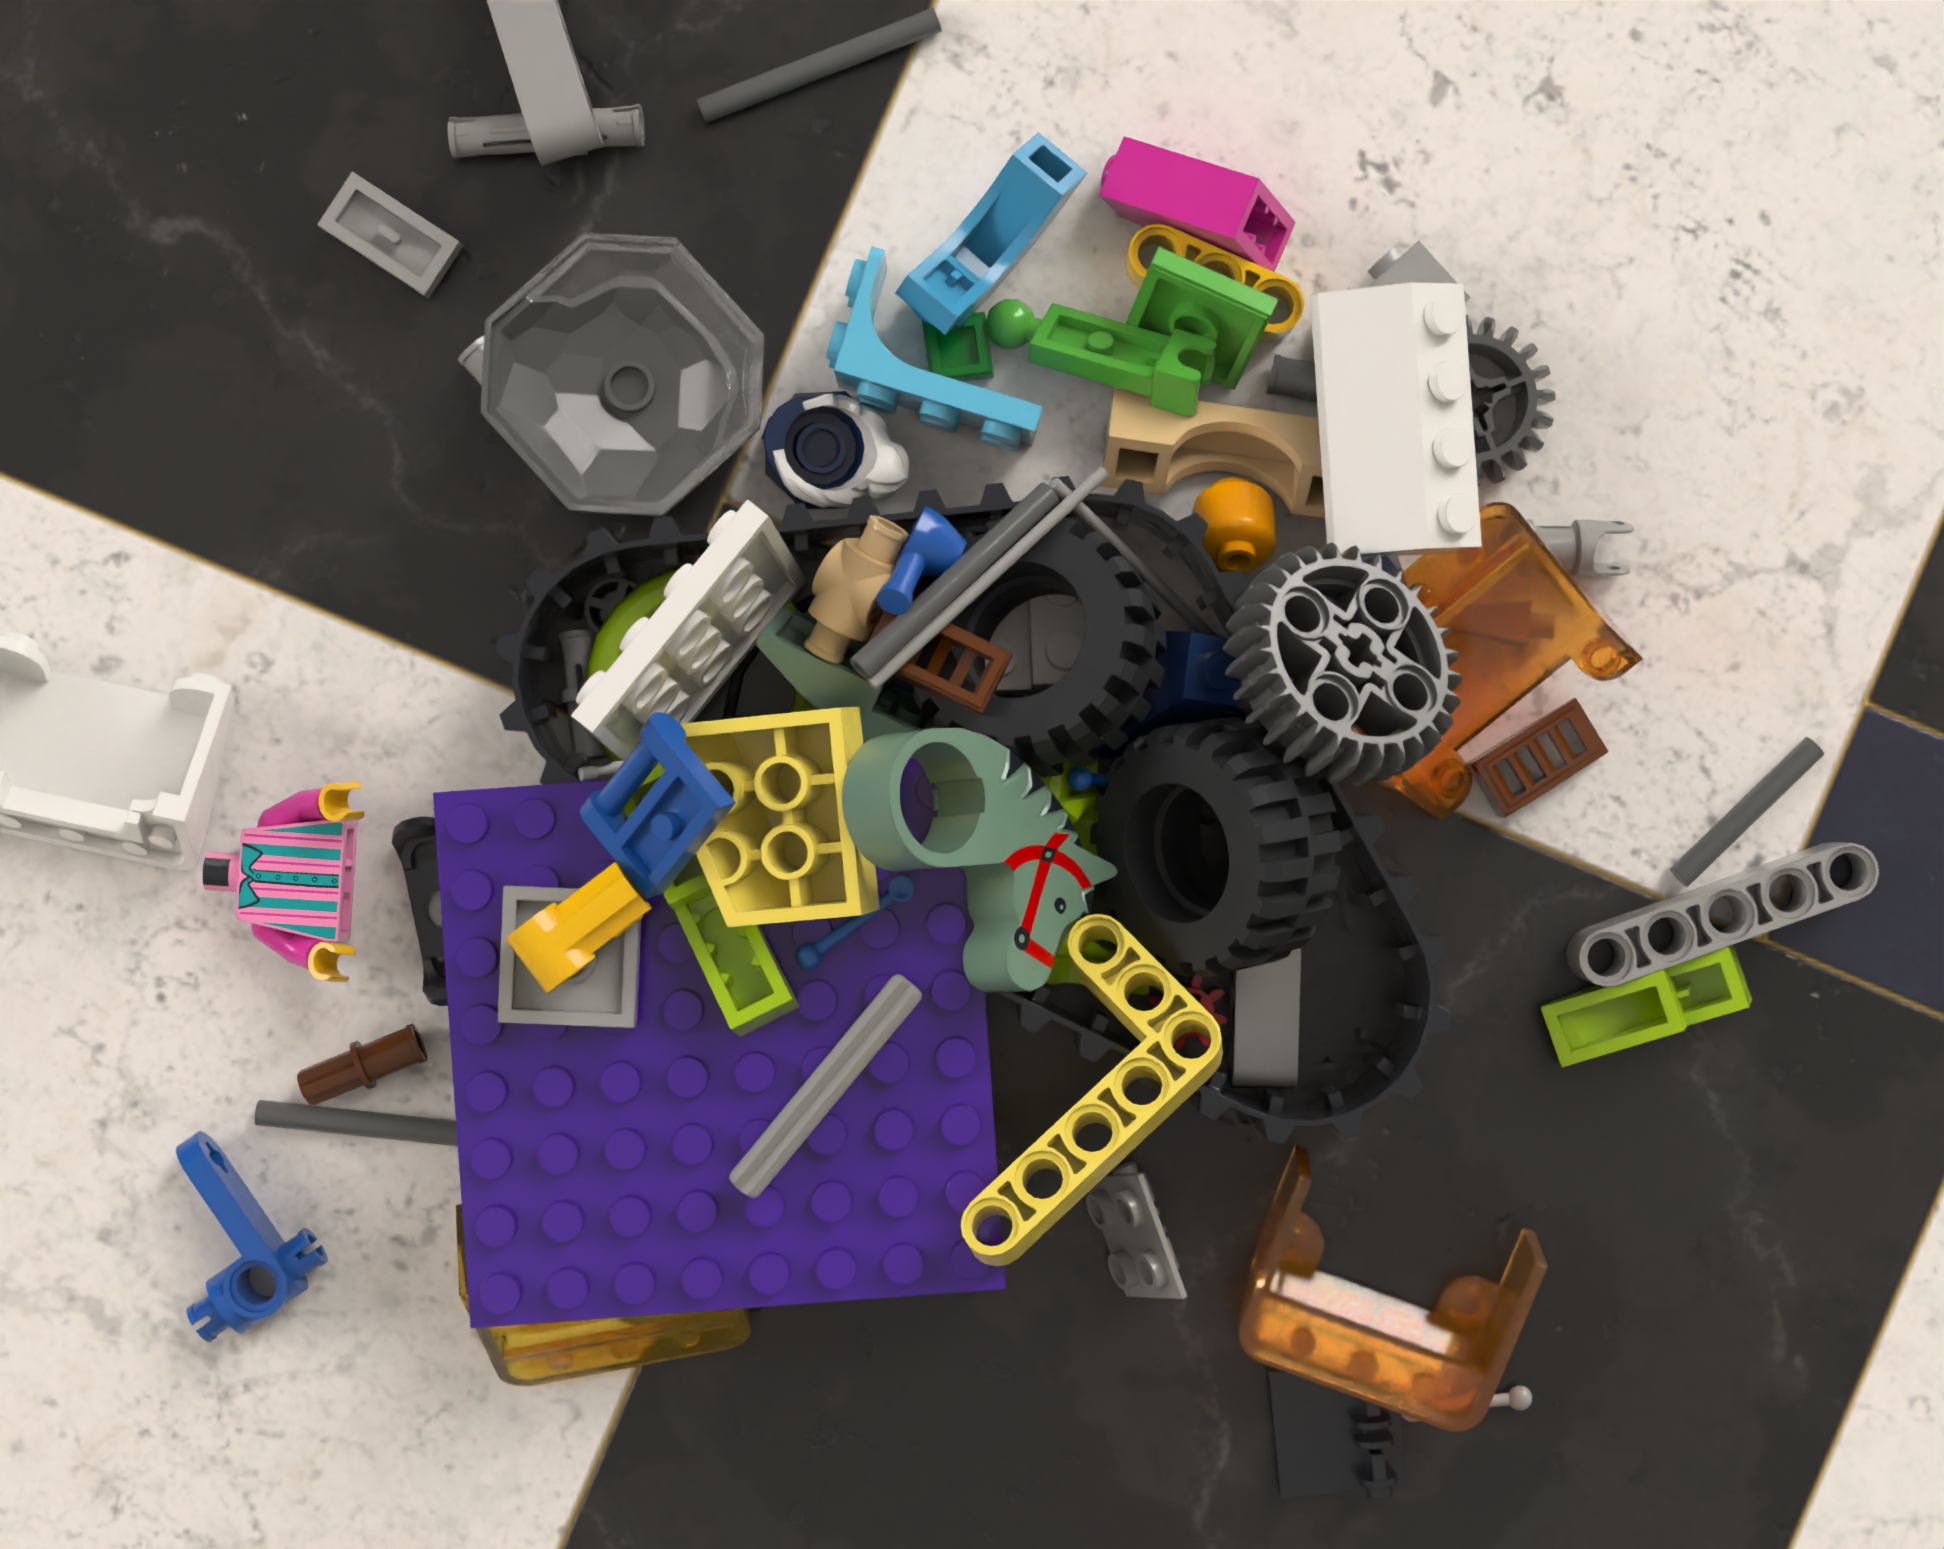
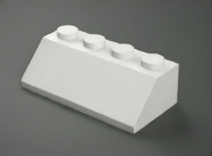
M1410 282L1320 292L1310 295L1327 544L1331 542L1336 544L1340 554L1356 545L1360 550L1361 557L1377 554L1381 556L1433 555L1482 547L1464 284Z

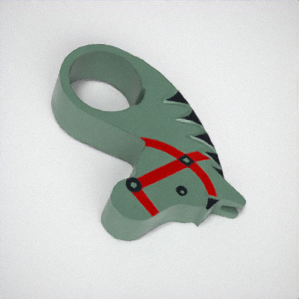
M931 728L876 736L868 740L857 750L846 770L842 788V808L845 824L856 848L868 861L879 868L889 871L959 867L964 870L967 878L968 910L974 922V929L963 951V966L968 981L977 989L988 993L1032 991L1041 987L1050 975L1057 946L1064 929L1082 914H1091L1094 885L1116 876L1117 869L1113 864L1083 849L1077 831L1065 809L1037 774L1010 749L986 735L962 728ZM911 756L919 762L929 782L934 783L936 790H932L933 810H938L937 817H933L930 830L922 844L916 841L907 828L900 805L901 777L905 765Z

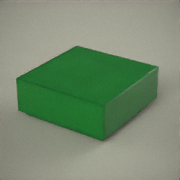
M985 312L974 313L961 327L956 324L946 335L934 325L922 320L929 372L962 382L994 377L989 337L985 325Z

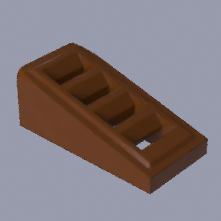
M884 610L869 641L897 615ZM949 623L935 636V638L941 641L926 670L916 666L924 649L923 647L892 675L950 702L984 715L1013 658V653ZM953 646L963 649L964 652L949 681L938 677ZM980 656L989 660L972 693L961 688L976 657Z
M1572 698L1468 761L1466 765L1496 815L1500 818H1506L1609 751L1578 700ZM1566 719H1568L1585 747V750L1577 755L1573 753L1557 726ZM1545 732L1564 762L1555 768L1537 740ZM1526 746L1543 774L1536 780H1533L1516 752ZM1503 759L1507 761L1522 786L1521 789L1514 793L1496 766Z

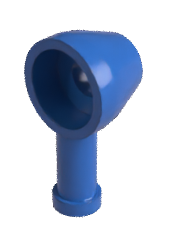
M925 506L921 511L895 561V567L888 582L881 587L877 595L878 604L888 613L895 615L906 613L912 603V593L920 576L940 577L961 557L967 541L946 518L933 509Z

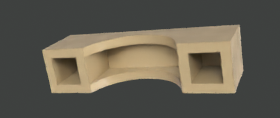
M1114 388L1102 464L1109 477L1100 486L1119 489L1127 478L1143 482L1144 493L1164 495L1174 483L1186 476L1209 471L1231 472L1253 478L1271 488L1281 497L1291 514L1325 518L1318 418L1198 401L1197 414L1187 417L1152 407L1151 397Z

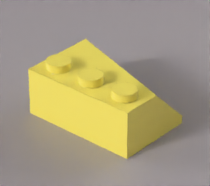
M840 707L681 724L685 730V742L736 802L696 852V856L727 927L860 916L880 910L876 866L868 861L853 843L845 824L842 808V788L846 770L854 754L863 745L860 707Z

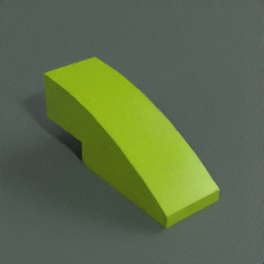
M1730 945L1617 986L1593 985L1541 1006V1011L1561 1067H1566L1683 1032L1689 1025L1749 1008L1752 997L1734 946Z

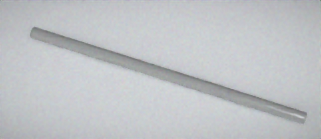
M1101 466L1095 470L868 679V683L875 690L884 684L1109 477L1108 472Z
M1054 478L1049 483V486L1062 501L1072 493L1059 478ZM1080 502L1072 510L1093 531L1097 530L1107 538L1141 575L1145 582L1197 633L1218 636L1083 502Z

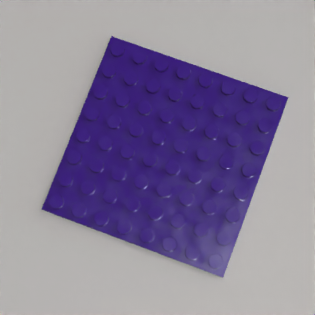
M909 758L901 777L900 805L907 828L916 841L922 844L930 830L933 817H937L938 810H933L932 790H936L934 783L929 782L919 762L915 758ZM610 780L433 793L470 1328L1006 1289L1005 1265L992 1266L984 1264L977 1259L962 1236L961 1220L965 1209L972 1200L998 1177L985 992L977 989L968 981L963 966L964 947L974 929V922L968 910L967 878L964 870L959 867L889 871L876 866L878 897L888 891L890 881L897 876H906L913 881L915 885L913 897L906 902L896 901L825 952L822 955L820 964L812 970L803 969L797 964L795 960L797 949L805 943L815 944L852 916L759 924L800 1007L742 1037H739L730 1029L674 909L668 905L664 894L646 899L652 909L641 918L637 1026L635 1028L498 1023L503 886L581 888L616 862L584 823L580 815V808L590 794L594 791L603 790ZM900 974L907 978L922 993L919 1003L759 1197L753 1199L743 1194L730 1181L731 1171L892 976ZM1001 1215L989 1216L978 1227L977 1239L983 1245L997 1246L1003 1243Z

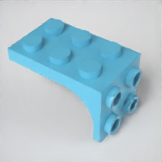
M872 246L867 261L856 258L845 296L849 297L848 307L852 308L848 324L841 321L836 322L826 358L830 359L829 367L834 369L838 387L856 392V395L860 397V404L876 411L895 414L897 405L918 411V414L921 415L920 423L938 430L956 433L958 424L980 430L982 433L980 441L997 448L1017 452L1019 443L1032 446L1043 406L913 367L895 357L885 347L874 328L875 311L887 273L885 250Z

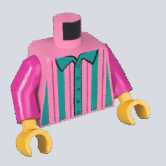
M358 781L330 783L323 788L297 792L264 810L256 828L242 830L240 854L208 852L203 864L204 889L237 892L236 918L251 923V929L256 939L286 961L308 969L311 975L320 981L347 983L349 976H343L339 973L337 960L341 954L355 955L356 952L355 947L352 945L331 942H340L351 937L358 820L364 818L365 814L364 811L353 812L350 809L348 795L352 789L362 788L361 783Z

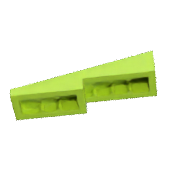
M660 763L656 765L624 806L627 818H629L664 773ZM695 853L663 894L668 905L674 909L730 1029L739 1037H742L799 1008L800 1005L760 926L727 927Z

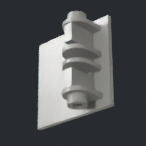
M1135 1161L1114 1167L1111 1170L1112 1174L1106 1175L1088 1192L1089 1194L1086 1197L1089 1215L1094 1224L1103 1231L1111 1253L1108 1256V1266L1114 1281L1124 1290L1126 1297L1184 1299L1188 1297L1178 1271L1180 1268L1179 1262L1169 1237L1165 1235L1167 1229L1165 1224H1161L1158 1216L1160 1214L1159 1207L1154 1205L1155 1198L1146 1172L1138 1171Z

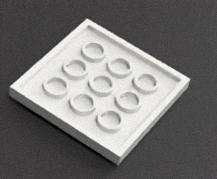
M748 499L737 513L729 510L716 522L708 535L707 542L710 546L693 566L687 563L676 571L665 587L664 596L666 600L650 619L642 617L631 626L620 644V649L623 651L606 673L600 670L592 675L577 695L576 703L579 706L571 716L621 760H626L641 741L640 730L655 712L668 714L680 724L692 723L756 645L758 636L764 627L784 606L786 607L807 582L770 517Z

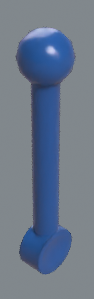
M1074 766L1067 774L1068 785L1077 791L1085 790L1090 785L1101 787L1109 785V782L1104 778L1106 774L1091 773L1087 767L1079 770Z
M906 876L894 877L889 883L888 891L879 896L880 910L860 916H852L815 944L805 943L801 945L795 953L797 964L806 970L816 968L820 964L822 955L891 904L896 901L906 902L910 900L915 892L913 881Z

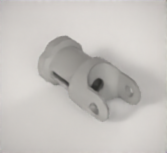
M1521 519L1516 529L1515 537L1517 573L1519 576L1530 577L1534 570H1570L1574 577L1628 574L1630 569L1623 564L1594 563V552L1597 541L1604 534L1631 533L1634 531V526L1621 521L1574 520L1571 526H1535L1533 520Z

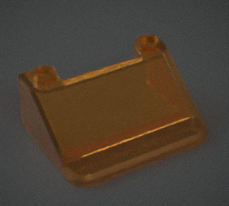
M1493 502L1479 508L1482 547L1422 555L1403 571L1408 589L1416 585H1422L1417 598L1425 608L1439 606L1437 613L1432 617L1437 628L1452 629L1450 635L1443 640L1445 648L1460 653L1458 660L1448 667V669L1461 674L1463 677L1460 685L1452 691L1461 701L1455 711L1450 714L1454 724L1441 736L1442 742L1437 745L1435 750L1422 758L1420 762L1408 771L1402 772L1399 775L1395 774L1390 778L1400 792L1440 821L1463 804L1472 787V773L1458 750L1570 659L1574 661L1584 674L1598 681H1610L1619 678L1643 659L1624 633L1527 519L1514 506L1505 502ZM1355 726L1359 734L1366 735L1361 728Z

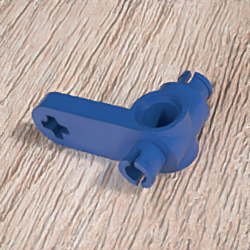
M198 1131L176 1147L178 1160L188 1178L242 1255L235 1262L206 1281L208 1296L186 1309L191 1325H194L206 1316L211 1318L208 1323L196 1330L201 1338L211 1342L217 1338V1335L229 1327L241 1334L246 1332L308 1289L306 1274L318 1266L327 1263L328 1257L322 1245L309 1254H304L303 1250L318 1240L307 1228L301 1229L296 1236L285 1242L222 1149L209 1135ZM253 1266L264 1267L273 1274L276 1281V1290L273 1296L261 1295L252 1288L249 1275Z

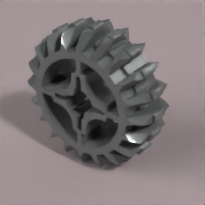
M1466 315L1468 353L1476 354L1492 361L1506 374V377L1504 375L1495 379L1482 378L1474 372L1469 363L1471 396L1477 394L1479 397L1486 393L1494 392V394L1483 400L1481 405L1473 410L1478 415V417L1473 416L1475 449L1477 451L1475 453L1477 485L1479 487L1482 480V468L1488 479L1493 484H1497L1506 478L1503 461L1517 472L1527 466L1526 457L1519 447L1534 453L1542 449L1544 446L1543 440L1530 428L1548 429L1553 425L1554 418L1548 413L1538 411L1537 406L1553 402L1556 399V395L1553 390H1537L1536 382L1541 381L1551 373L1547 365H1540L1531 370L1526 363L1538 351L1536 345L1530 343L1519 352L1511 347L1518 337L1519 331L1517 328L1509 327L1499 339L1493 337L1496 327L1495 319L1486 317L1481 321L1477 334H1473L1472 322L1469 316ZM1515 394L1516 414L1512 428L1505 440L1497 447L1491 432L1496 430L1492 417L1494 406L1504 398Z

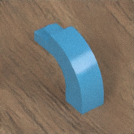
M1038 132L1012 154L987 192L959 227L938 249L906 276L895 294L910 305L914 313L921 320L934 325L944 335L956 324L961 327L991 296L1036 243L1085 178L1087 172Z

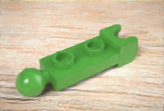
M1004 299L996 303L987 315L985 325L992 342L1003 349H1017L1029 342L1030 363L1151 397L1152 407L1191 417L1197 414L1200 385L1208 386L1214 378L1217 361L1216 342L1213 339L1175 329L1172 335L1168 336L1055 303L1051 304L1042 320L1035 318L1030 307L1018 299Z

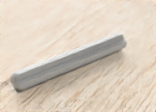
M900 974L892 976L731 1171L730 1181L743 1194L753 1199L759 1197L919 1003L922 993L912 982Z

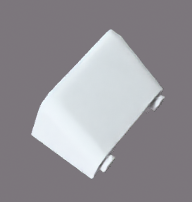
M3 633L0 636V832L167 869L184 871L196 868L205 842L235 704L232 686L225 684L214 676L204 673H193L189 677L175 680L170 693L165 694L58 671L50 668L47 658L39 651L40 647L33 639L19 633Z

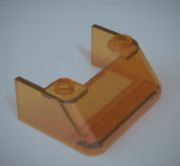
M1295 1144L1259 1235L1239 1317V1337L1243 1349L1252 1359L1438 1428L1452 1432L1473 1428L1481 1422L1488 1411L1548 1267L1535 1231L1523 1227L1500 1284L1478 1276L1456 1278L1442 1290L1434 1311L1426 1310L1316 1269L1323 1253V1236L1316 1221L1309 1215L1300 1212L1311 1185L1312 1176L1307 1148Z

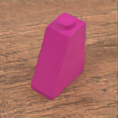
M1123 137L1117 153L1108 159L1102 172V188L1099 196L1120 217L1143 227L1152 224L1171 226L1273 272L1277 268L1296 223L1260 178L1129 137Z

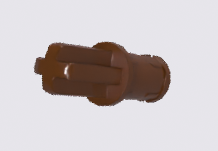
M412 1023L404 1029L364 1045L358 1040L350 1043L349 1051L300 1070L297 1074L299 1089L310 1105L319 1104L363 1085L370 1090L376 1087V1080L417 1063L426 1062L428 1059L427 1051L419 1031Z

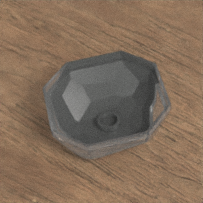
M582 233L485 320L480 413L570 512L664 516L760 430L765 336L676 237Z

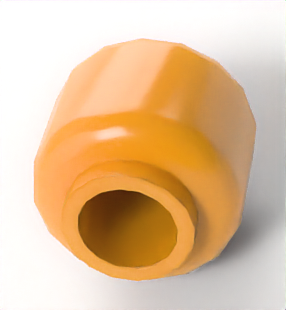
M1224 478L1213 483L1196 498L1192 514L1198 513L1209 524L1201 545L1212 558L1218 571L1241 570L1244 574L1262 566L1274 554L1277 545L1275 508L1271 495L1261 486L1244 478Z

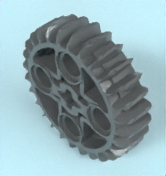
M1333 542L1321 547L1318 551L1309 544L1298 550L1295 554L1288 552L1279 557L1268 568L1263 569L1234 603L1236 612L1225 625L1233 635L1222 648L1226 654L1237 658L1226 669L1225 675L1241 680L1243 685L1234 693L1233 700L1249 701L1253 711L1246 718V723L1251 724L1261 721L1268 730L1263 740V745H1269L1278 740L1286 747L1283 763L1291 762L1294 758L1300 756L1305 759L1306 776L1314 775L1325 767L1327 780L1330 784L1338 783L1348 777L1354 787L1365 784L1370 779L1378 784L1388 780L1395 774L1404 773L1435 750L1437 745L1442 742L1441 736L1454 724L1450 714L1455 711L1461 701L1452 691L1463 680L1461 674L1448 669L1449 666L1458 660L1460 653L1445 648L1443 640L1450 635L1452 629L1437 628L1432 617L1437 613L1439 606L1425 608L1417 598L1422 585H1416L1408 589L1400 582L1402 568H1396L1389 574L1383 571L1380 554L1373 555L1365 563L1362 562L1360 550L1356 545L1340 554L1337 545ZM1324 596L1332 597L1333 599H1335L1336 605H1334ZM1354 723L1361 728L1366 735L1353 732L1351 730L1352 724Z

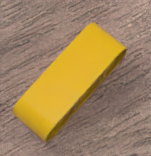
M1163 224L1147 225L1137 231L1130 242L1125 267L1128 277L1139 288H1141L1148 270L1140 263L1138 252L1148 244H1158L1165 247L1168 251L1208 269L1219 270L1227 277L1260 292L1281 298L1287 305V320L1280 324L1268 323L1259 341L1269 343L1281 340L1289 335L1302 317L1304 299L1296 283L1285 276L1171 226Z

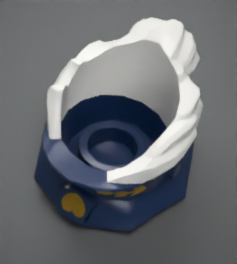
M846 391L795 393L789 401L778 407L773 415L768 418L761 437L764 440L765 474L796 504L804 503L807 509H850L853 498L866 497L868 495L876 499L885 500L894 495L906 483L909 476L907 453L902 445L890 440L885 419L876 410L860 404Z

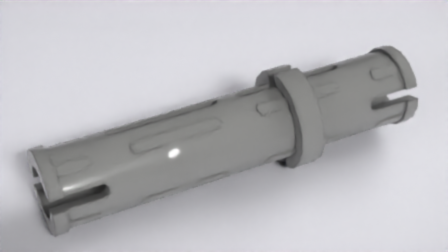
M640 104L615 108H592L602 137L603 147L644 146L645 128ZM522 113L480 117H449L448 141L450 152L454 159L477 155L535 152ZM589 151L584 152V153H581V154H578V155H588V152H589Z

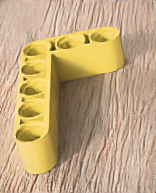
M1088 915L1076 922L1070 930L1067 942L1073 970L1079 980L1141 1043L972 1200L965 1209L961 1220L962 1236L974 1256L984 1264L1002 1266L1018 1259L1203 1085L1221 1064L1223 1055L1220 1027L1213 1016L1118 921L1107 915ZM1104 939L1116 945L1117 951L1115 955L1105 963H1090L1082 957V952L1086 945L1094 940ZM1149 985L1159 989L1164 995L1161 1003L1148 1011H1140L1131 1007L1127 1002L1128 996L1139 986ZM1188 1032L1201 1033L1210 1041V1048L1199 1058H1183L1173 1049L1178 1037ZM1137 1078H1151L1162 1087L1158 1098L1147 1105L1133 1104L1124 1095L1130 1082ZM1087 1124H1104L1112 1131L1111 1141L1102 1150L1089 1152L1076 1145L1075 1141L1078 1132ZM1042 1169L1055 1170L1063 1177L1061 1188L1055 1195L1050 1198L1039 1199L1027 1193V1183L1032 1174ZM1001 1215L1012 1221L1011 1235L1002 1244L987 1246L978 1241V1227L989 1216Z

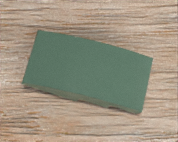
M785 606L760 632L755 643L756 646L801 696L816 709L860 707L863 744L879 735L936 728L933 726V720L918 707L912 696L913 691L891 682L893 676L875 690L868 683L867 679L863 678L853 668L850 659L867 643L853 639L845 653L843 663L835 664L826 661L810 652L804 646L806 638L810 636L817 621Z

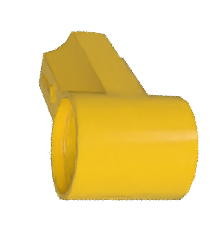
M614 862L559 905L554 902L541 910L511 933L505 940L544 991L549 994L597 957L594 952L639 921L652 907L620 865Z

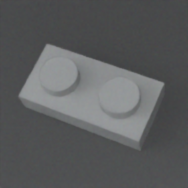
M353 171L317 224L321 229L428 299L463 248V245L458 240Z

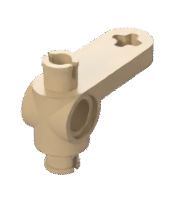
M870 515L861 538H845L839 541L825 556L814 577L812 592L815 597L808 611L817 622L810 636L806 638L804 646L818 657L835 664L843 663L845 653L853 639L867 641L871 632L877 626L884 612L878 604L877 595L881 587L888 582L895 567V561L909 537V534L903 528L877 515ZM920 576L917 584L926 587L932 577Z

